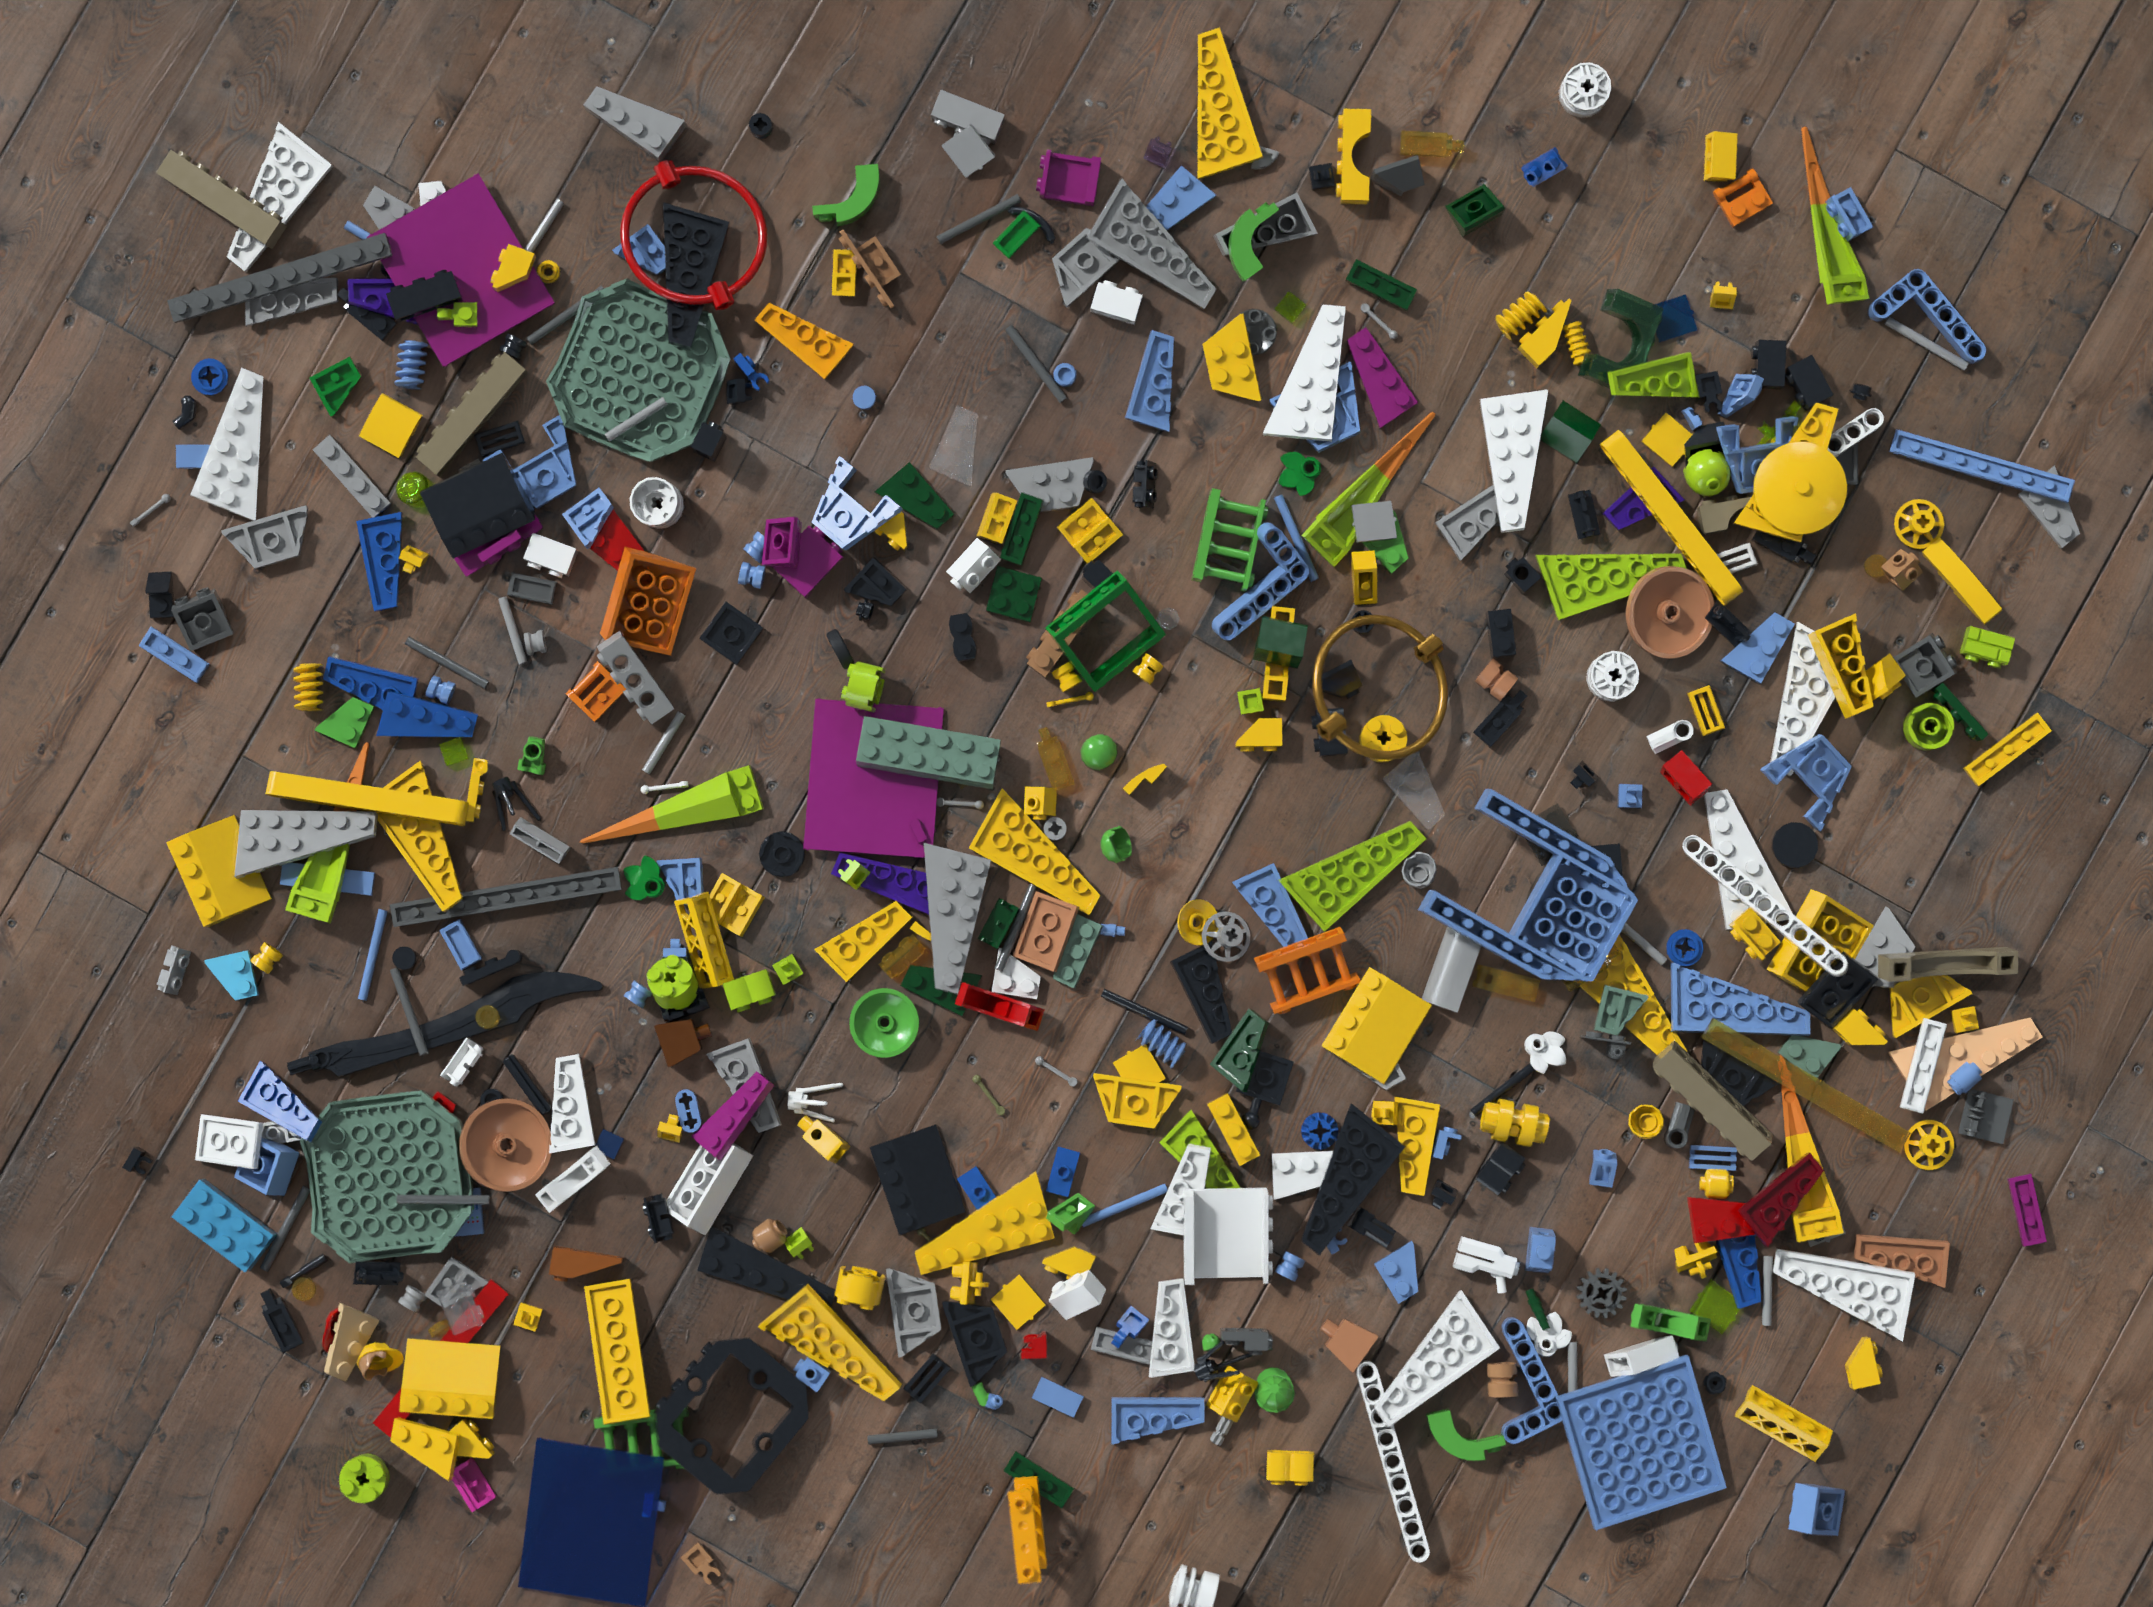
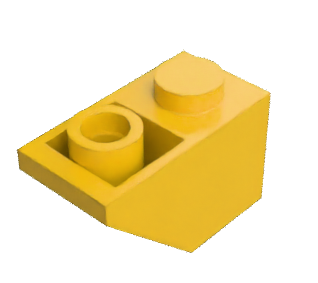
M508 244L507 249L503 248L498 260L501 262L498 271L494 270L490 281L493 284L494 291L500 292L528 279L536 259L535 254Z
M903 512L898 513L874 530L877 535L881 536L883 533L888 537L887 543L898 551L901 548L905 551L907 549L905 516Z
M1888 654L1865 671L1866 677L1869 680L1872 701L1878 697L1883 700L1892 694L1894 690L1902 685L1900 680L1906 676L1891 654Z
M1259 718L1235 742V747H1240L1241 752H1252L1254 747H1263V751L1266 752L1277 751V747H1282V718Z
M1850 1009L1832 1029L1848 1045H1885L1888 1042L1884 1038L1885 1032L1877 1025L1873 1027L1867 1022L1869 1017L1860 1009L1857 1011Z
M1073 1246L1045 1257L1042 1264L1046 1265L1045 1269L1054 1274H1058V1271L1067 1274L1066 1279H1071L1077 1273L1081 1274L1090 1270L1096 1255Z
M1867 1336L1861 1338L1845 1363L1849 1387L1853 1390L1881 1384L1880 1378L1883 1377L1881 1366L1876 1364L1874 1356L1878 1354L1875 1341H1871V1338Z
M464 1418L450 1430V1432L461 1434L457 1456L489 1459L495 1454L492 1450L494 1446L488 1438L485 1437L483 1439L480 1436L478 1426L471 1419L468 1421Z

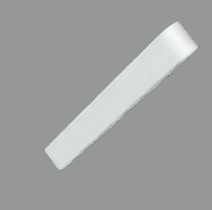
M1691 835L1685 838L1683 850L1691 860L1830 975L1840 977L1846 973L1848 964L1846 958L1700 837ZM1691 842H1698L1700 844L1697 852L1688 851L1687 848ZM1710 856L1718 859L1714 867L1705 865L1706 859ZM1727 871H1733L1736 874L1735 879L1731 882H1726L1723 879V875ZM1747 885L1754 889L1752 895L1748 897L1741 894V889ZM1761 901H1770L1771 908L1768 911H1761L1758 908ZM1779 916H1788L1789 923L1786 926H1779L1776 923ZM1798 930H1804L1807 932V938L1803 941H1798L1794 938L1795 933ZM1823 945L1826 948L1825 953L1821 956H1816L1812 953L1813 947ZM1836 959L1844 963L1843 968L1839 971H1834L1830 968L1831 962Z
M1363 1360L1356 1368V1375L1406 1549L1413 1561L1423 1562L1429 1557V1546L1394 1425L1392 1424L1390 1427H1387L1383 1421L1376 1422L1373 1418L1376 1412L1374 1407L1384 1394L1378 1369L1371 1361ZM1365 1365L1373 1368V1373L1369 1377L1361 1376V1368ZM1370 1388H1377L1379 1390L1377 1399L1371 1400L1367 1397V1392ZM1386 1432L1390 1433L1392 1441L1389 1444H1382L1380 1436ZM1390 1455H1396L1399 1458L1398 1464L1394 1467L1386 1464V1460ZM1398 1477L1405 1479V1485L1401 1489L1393 1487V1481ZM1401 1501H1411L1412 1506L1410 1510L1401 1511L1399 1509ZM1410 1522L1418 1524V1530L1413 1534L1406 1532V1526ZM1414 1546H1424V1553L1421 1556H1414L1412 1554Z

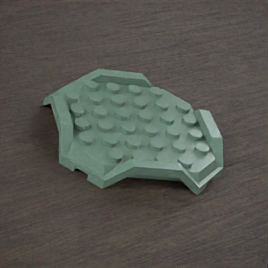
M626 278L600 291L597 290L581 297L574 324L560 357L546 383L566 428L629 456L653 462L691 446L702 422L707 423L724 383L731 359L712 313L705 311L702 312L691 350L668 344L667 299ZM663 397L668 404L667 406L609 442L605 433Z
M423 1090L329 1102L319 1115L322 1123L311 1142L303 1138L300 1140L307 1162L312 1202L311 1233L324 1244L326 1243L349 1264L356 1261L362 1262L413 1254L443 1252L473 1213V1204H397L396 1197L397 1195H473L472 1177L465 1169L460 1156L459 1142L463 1129L461 1120Z

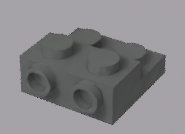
M206 587L197 591V596L188 599L187 596H183L174 601L175 605L172 606L171 611L190 651L233 635V629L215 589L209 590Z
M1931 633L1893 657L1905 673L1904 680L1915 697L1920 696L1958 672L1956 670L1958 666L1957 661L1951 654L1947 656L1943 650L1946 645L1939 635L1935 637Z
M1220 1328L1221 1340H1225L1227 1345H1240V1341H1243V1348L1248 1350L1250 1355H1263V1351L1272 1350L1273 1336L1268 1334L1267 1329Z

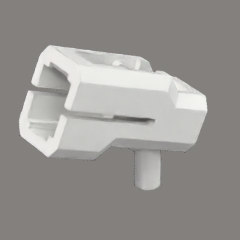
M1461 1236L1457 1250L1492 1261L1488 1262L1456 1252L1453 1267L1470 1273L1478 1269L1490 1272V1275L1496 1278L1497 1292H1507L1505 1277L1512 1279L1513 1275L1517 1276L1520 1266L1517 1258L1505 1255L1498 1246Z

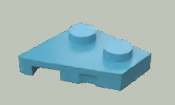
M249 950L204 960L207 967L234 1000L259 995Z

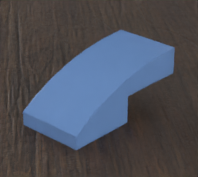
M176 445V468H201L210 445Z

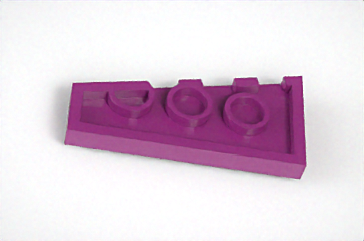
M1366 327L1347 340L1379 429H1381L1418 402Z
M756 1071L691 1137L721 1161L774 1087V1084Z

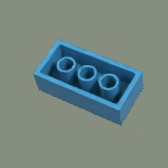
M200 1179L171 1216L245 1273L251 1271L278 1234L206 1179Z

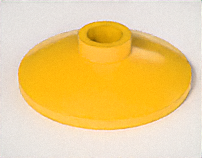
M1195 899L1186 903L1180 910L1177 922L1178 930L1182 938L1189 944L1203 945V927L1211 916L1217 914L1216 909L1211 903ZM1194 918H1195V920H1196V925H1195V926L1193 925V920H1194ZM1214 920L1210 923L1207 932L1218 931ZM1206 936L1207 943H1209L1213 939V937Z

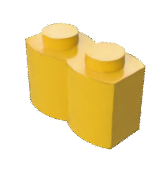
M1267 1450L1266 1479L1271 1480V1484L1284 1485L1285 1481H1294V1485L1306 1486L1308 1482H1313V1451Z

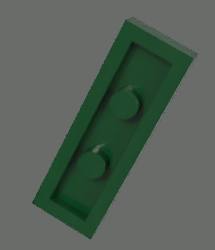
M1357 259L1345 280L1405 311L1409 308L1417 292V289Z
M1021 492L1000 558L1023 565L1044 499Z
M1940 683L1932 689L1935 694L1933 696L1934 699L1941 706L1945 705L1950 710L1953 720L1956 723L1960 722L1966 728L1964 732L1971 740L1975 739L1978 742L1989 735L1944 683Z
M1017 1451L1014 1452L1003 1470L1013 1478L1038 1476L1040 1495L1060 1508H1063L1074 1490V1487Z

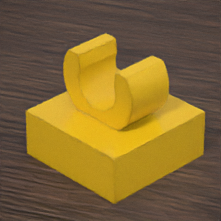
M1716 282L1710 298V307L1733 309L1737 288L1733 287L1732 283H1728V287L1719 286L1720 282Z
M406 546L401 551L399 559L406 561L403 571L412 574V571H415L417 566L421 567L427 562L429 554L412 546Z
M1975 1006L1950 1010L1955 1033L1979 1029Z
M1373 1101V1121L1377 1124L1397 1125L1398 1102Z
M670 1114L667 1123L660 1122L657 1129V1137L680 1143L682 1127L677 1126L679 1116Z
M521 1302L513 1325L536 1332L543 1309Z

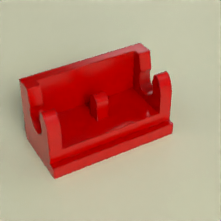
M1682 750L1667 761L1660 771L1690 806L1705 795L1712 786V783Z
M1042 1331L1041 1334H1028L1024 1336L1023 1342L1029 1344L1027 1348L1021 1349V1359L1047 1358L1046 1331Z

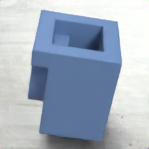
M809 1357L806 1360L801 1358L793 1369L797 1372L795 1377L815 1392H818L831 1372ZM812 1369L815 1373L814 1377H807L806 1371Z

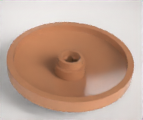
M1677 566L1656 568L1640 578L1629 595L1626 605V623L1630 635L1641 649L1651 655L1661 658L1685 656L1696 650L1705 641L1712 628V625L1705 619V616L1714 605L1713 596L1705 581L1691 570Z
M498 1099L483 1104L469 1116L461 1131L459 1148L465 1169L476 1182L491 1190L509 1192L531 1185L543 1174L551 1158V1153H549L550 1145H552L551 1132L547 1122L534 1107L520 1100Z

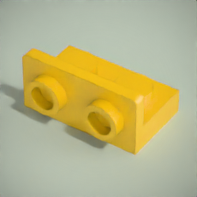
M1751 908L1746 909L1729 924L1732 928V931H1730L1731 935L1738 942L1742 940L1747 946L1745 951L1753 960L1757 958L1763 961L1765 956L1781 943Z
M1229 1365L1224 1372L1236 1371L1237 1369ZM1242 1372L1239 1375L1220 1378L1206 1406L1233 1422H1238L1258 1382Z

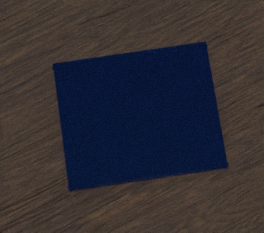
M537 1438L518 1587L645 1607L665 1458Z

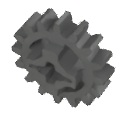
M1595 1268V1274L1587 1271L1588 1278H1580L1583 1285L1576 1286L1581 1291V1294L1576 1295V1298L1583 1300L1579 1306L1581 1308L1587 1306V1314L1594 1311L1595 1318H1598L1600 1313H1602L1604 1318L1608 1317V1312L1616 1315L1615 1308H1623L1620 1300L1627 1299L1622 1295V1292L1627 1291V1288L1620 1287L1624 1280L1622 1278L1616 1280V1272L1609 1275L1608 1268H1605L1603 1273H1601L1599 1268ZM1598 1278H1608L1611 1282L1604 1284ZM1590 1284L1592 1286L1591 1292L1586 1296L1587 1287ZM1598 1288L1607 1290L1604 1292V1298H1601L1600 1296L1596 1297V1295L1599 1293L1597 1290ZM1616 1291V1298L1614 1302H1612V1293ZM1599 1302L1602 1303L1605 1306V1308H1596L1593 1307L1592 1304Z

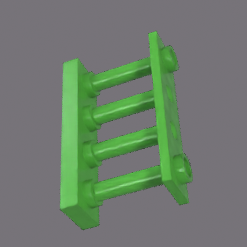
M1212 488L1209 493L1191 581L1201 582L1203 577L1213 576L1242 583L1241 591L1246 592L1248 587H1252L1255 574L1251 573L1258 541L1257 530L1262 520H1266L1268 514V507L1265 506L1266 500L1261 499L1258 507L1223 500L1224 497H1220L1221 490ZM1226 509L1256 516L1254 528L1249 529L1219 522V519H1215L1217 510ZM1220 531L1251 538L1249 552L1214 544L1211 541L1212 532ZM1214 553L1246 560L1245 572L1242 574L1210 567V564L1206 563L1207 556Z
M688 1406L673 1422V1428L681 1435H683L682 1421H684V1417L689 1415ZM657 1409L650 1410L651 1417L608 1425H604L603 1416L594 1419L595 1429L601 1428V1432H604L608 1467L600 1470V1475L606 1474L607 1478L621 1476L620 1472L673 1465L676 1466V1469H683L674 1459L663 1460L662 1449L657 1446L654 1412ZM647 1422V1426H650L654 1461L640 1463L636 1427H638V1423ZM624 1425V1429H627L631 1464L617 1466L613 1430H615V1426Z

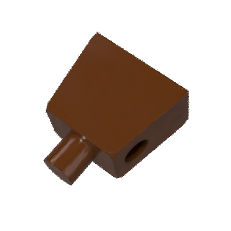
M693 1019L654 1026L668 1067H672L702 1051L703 1048L700 1041L712 1037L709 1024L695 1027Z

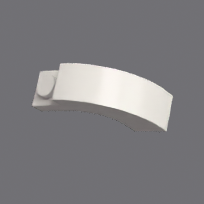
M595 1146L535 1195L550 1213L603 1172L610 1165V1162L605 1154Z

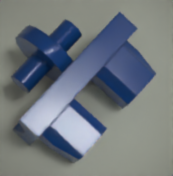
M1554 147L1523 165L1521 169L1529 185L1534 187L1564 170L1568 165L1562 160L1558 150Z

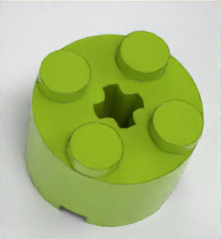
M859 661L855 664H850L847 671V677H850L848 686L843 687L841 699L845 700L846 706L874 713L876 709L873 708V704H879L885 679H881V673L885 674V668Z
M1926 703L1913 708L1903 721L1905 738L1913 747L1919 750H1933L1944 746L1950 740L1954 730V720L1951 713L1943 706L1934 703ZM1931 723L1933 725L1930 730H1925L1924 726Z
M669 955L667 958L656 962L648 970V986L657 1004L662 1008L681 1010L695 1000L698 981L691 966L684 959L676 955Z
M361 1454L352 1458L343 1466L339 1476L341 1492L347 1498L357 1503H367L375 1500L385 1492L390 1481L389 1470L385 1462L374 1454ZM364 1473L367 1474L366 1478L369 1479L366 1483H363L362 1478H360Z

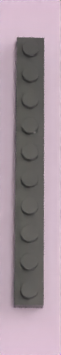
M382 233L167 300L173 322L179 323L391 257L393 254L387 234Z
M619 867L462 892L463 900L445 913L440 909L433 897L390 904L393 927L618 891L622 890Z

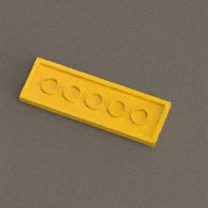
M631 1279L584 1286L604 1425L651 1417Z

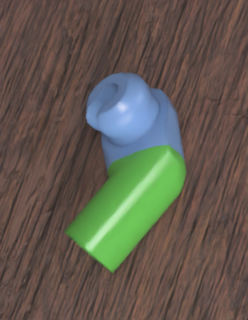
M982 1382L972 1386L980 1406L989 1409H998L1002 1406L1003 1398L1000 1395L987 1393Z

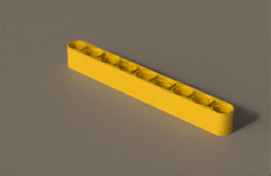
M1617 430L1600 443L1604 453L1695 571L1705 581L1716 598L1726 606L1743 592L1741 585L1625 435Z
M274 771L269 773L265 793L268 796L458 826H465L469 803L462 800Z

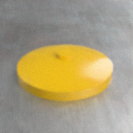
M1793 442L1776 448L1761 462L1754 477L1753 495L1760 514L1770 525L1788 534L1805 535L1825 528L1839 515L1846 500L1847 481L1841 464L1828 450L1813 443Z

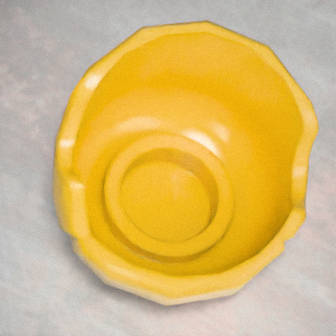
M1639 1105L1630 1112L1628 1125L1631 1132L1638 1138L1652 1139L1662 1131L1664 1117L1661 1111L1653 1105Z

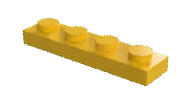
M2035 713L1963 769L1975 785L1980 786L2052 730L2039 713Z

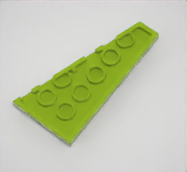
M1681 553L1535 555L1557 620L1628 597L1640 578L1656 568L1664 566L1686 568Z
M1409 821L1278 881L1325 932L1423 843L1426 838Z

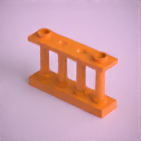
M1341 927L1254 958L1259 972L1264 971L1268 975L1276 998L1275 1002L1270 1003L1274 1014H1285L1291 1011L1293 1007L1342 989L1345 991L1351 990L1356 987V984L1361 982L1356 972L1352 974L1349 972L1341 949L1342 943L1347 941ZM1326 948L1332 949L1341 974V978L1328 982L1319 956L1320 951ZM1304 956L1311 958L1320 984L1308 990L1297 963L1299 958ZM1282 964L1289 965L1298 991L1297 994L1286 998L1275 970L1277 966Z

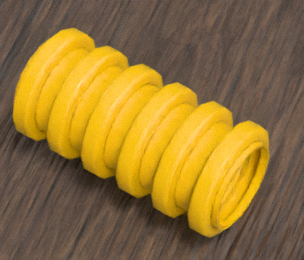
M1579 321L1567 324L1562 328L1566 332L1564 337L1568 338L1566 343L1570 345L1569 352L1572 351L1573 365L1576 366L1591 362L1593 359L1589 355L1590 349H1587V346H1589L1588 342H1585L1587 338L1583 336L1584 329L1580 327L1582 322Z

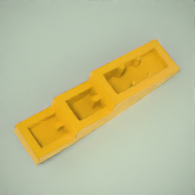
M1940 537L1922 551L1923 556L1938 570V574L1954 590V594L1984 625L2002 611V608L1987 589Z

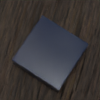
M603 1129L595 1146L605 1156L615 1160L625 1138Z

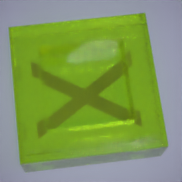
M1288 291L1274 310L1292 324L1307 305Z
M462 737L439 744L447 767L469 759Z

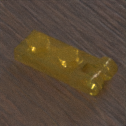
M1477 964V978L1473 980L1472 987L1535 1002L1540 983L1539 979ZM1487 974L1493 975L1491 984L1485 983Z

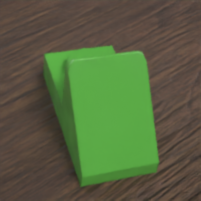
M1077 1193L1048 1211L1046 1219L1060 1230L1065 1231L1067 1229L1072 1234H1075L1094 1210L1095 1205Z

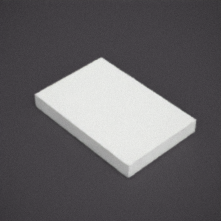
M201 1114L195 1160L258 1169L263 1123Z

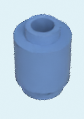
M1965 1062L1950 1075L1947 1083L1960 1096L1963 1092L1967 1093L1982 1079L1980 1076L1982 1071L1974 1062L1971 1064Z

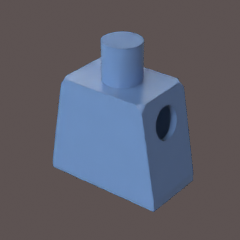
M1530 1227L1525 1271L1549 1273L1552 1270L1556 1242L1553 1229Z

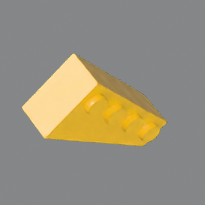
M1856 613L1807 635L1845 719L1874 707L1869 680L1865 672V659L1862 656L1860 646L1861 638L1857 630Z

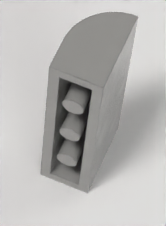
M1447 927L1421 999L1458 1013L1481 946Z

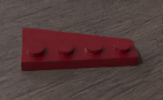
M1810 1152L1803 1155L1737 1210L1765 1247H1769L1774 1236L1783 1228L1785 1221L1799 1206V1202L1804 1195H1807L1824 1172Z

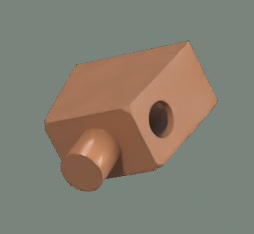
M1326 1319L1320 1328L1323 1333L1330 1337L1325 1344L1326 1347L1351 1372L1356 1370L1378 1339V1335L1346 1319H1343L1339 1325Z

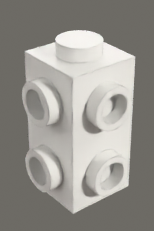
M976 538L946 572L953 578L950 582L958 590L964 588L971 593L1001 559L986 544Z

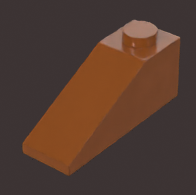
M554 1246L549 1275H554V1280L567 1282L568 1278H575L624 1262V1257Z

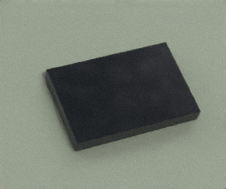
M1844 951L1841 954L1846 958L1848 964L1846 973L1843 976L1834 977L1825 970L1797 1001L1801 1007L1831 1029L1837 1025L1878 980L1877 975ZM1836 959L1830 965V968L1834 971H1839L1843 968L1844 963Z

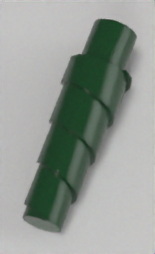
M1534 1288L1529 1289L1525 1292L1528 1297L1527 1302L1542 1330H1548L1550 1326L1539 1296L1536 1295Z

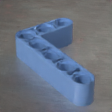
M1914 269L1871 303L1868 308L1869 317L1873 321L1878 322L1886 319L1912 297L1963 360L1973 364L1981 360L1986 354L1984 343L1923 270ZM1911 276H1917L1920 279V286H1914L1911 283ZM1894 290L1902 293L1903 299L1901 301L1894 299ZM1925 294H1932L1935 298V303H1927ZM1875 305H1882L1885 308V314H1877ZM1940 311H1945L1949 314L1950 319L1948 322L1940 319ZM1955 329L1963 331L1964 338L1962 340L1955 337ZM1969 347L1977 348L1978 357H1972L1969 354Z
M1268 522L1260 525L1257 530V536L1278 566L1214 618L1212 629L1224 640H1232L1301 584L1309 575L1308 565L1284 533L1272 523ZM1274 531L1273 537L1267 540L1268 533ZM1287 548L1285 555L1280 557V551ZM1299 565V570L1292 574L1293 568ZM1282 579L1281 585L1275 588V583ZM1264 594L1263 600L1257 603V598ZM1246 609L1245 615L1239 617L1241 610ZM1229 623L1227 630L1221 632L1222 626Z
M1509 1317L1502 1323V1333L1539 1405L1506 1422L1502 1426L1501 1433L1504 1439L1509 1443L1516 1444L1561 1422L1562 1418L1560 1413L1554 1418L1549 1416L1548 1410L1550 1407L1558 1406L1556 1400L1558 1394L1524 1325L1517 1318ZM1511 1322H1516L1519 1326L1515 1334H1508L1507 1326ZM1521 1343H1527L1529 1346V1351L1525 1355H1519L1517 1352V1347ZM1531 1364L1539 1366V1372L1535 1376L1528 1374L1527 1370ZM1541 1385L1549 1386V1394L1545 1397L1538 1395V1389ZM1532 1416L1539 1418V1424L1535 1428H1530L1527 1424L1528 1419ZM1512 1426L1517 1427L1519 1430L1515 1438L1507 1436V1430Z

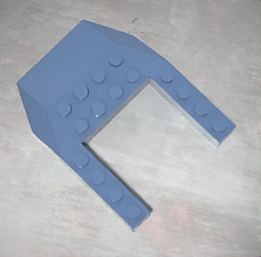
M1485 789L1474 808L1475 810L1553 855L1509 933L1434 890L1427 892L1418 910L1541 979L1594 981L1638 901L1637 898L1630 891L1626 881L1619 874L1610 857L1494 790Z

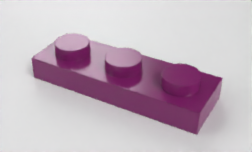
M2032 1174L2007 1178L2022 1246L2047 1242Z

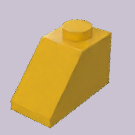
M1375 551L1351 552L1354 605L1377 603Z

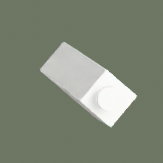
M1663 1336L1604 1354L1610 1376L1615 1377L1635 1375L1677 1359L1679 1354L1678 1346L1673 1336Z

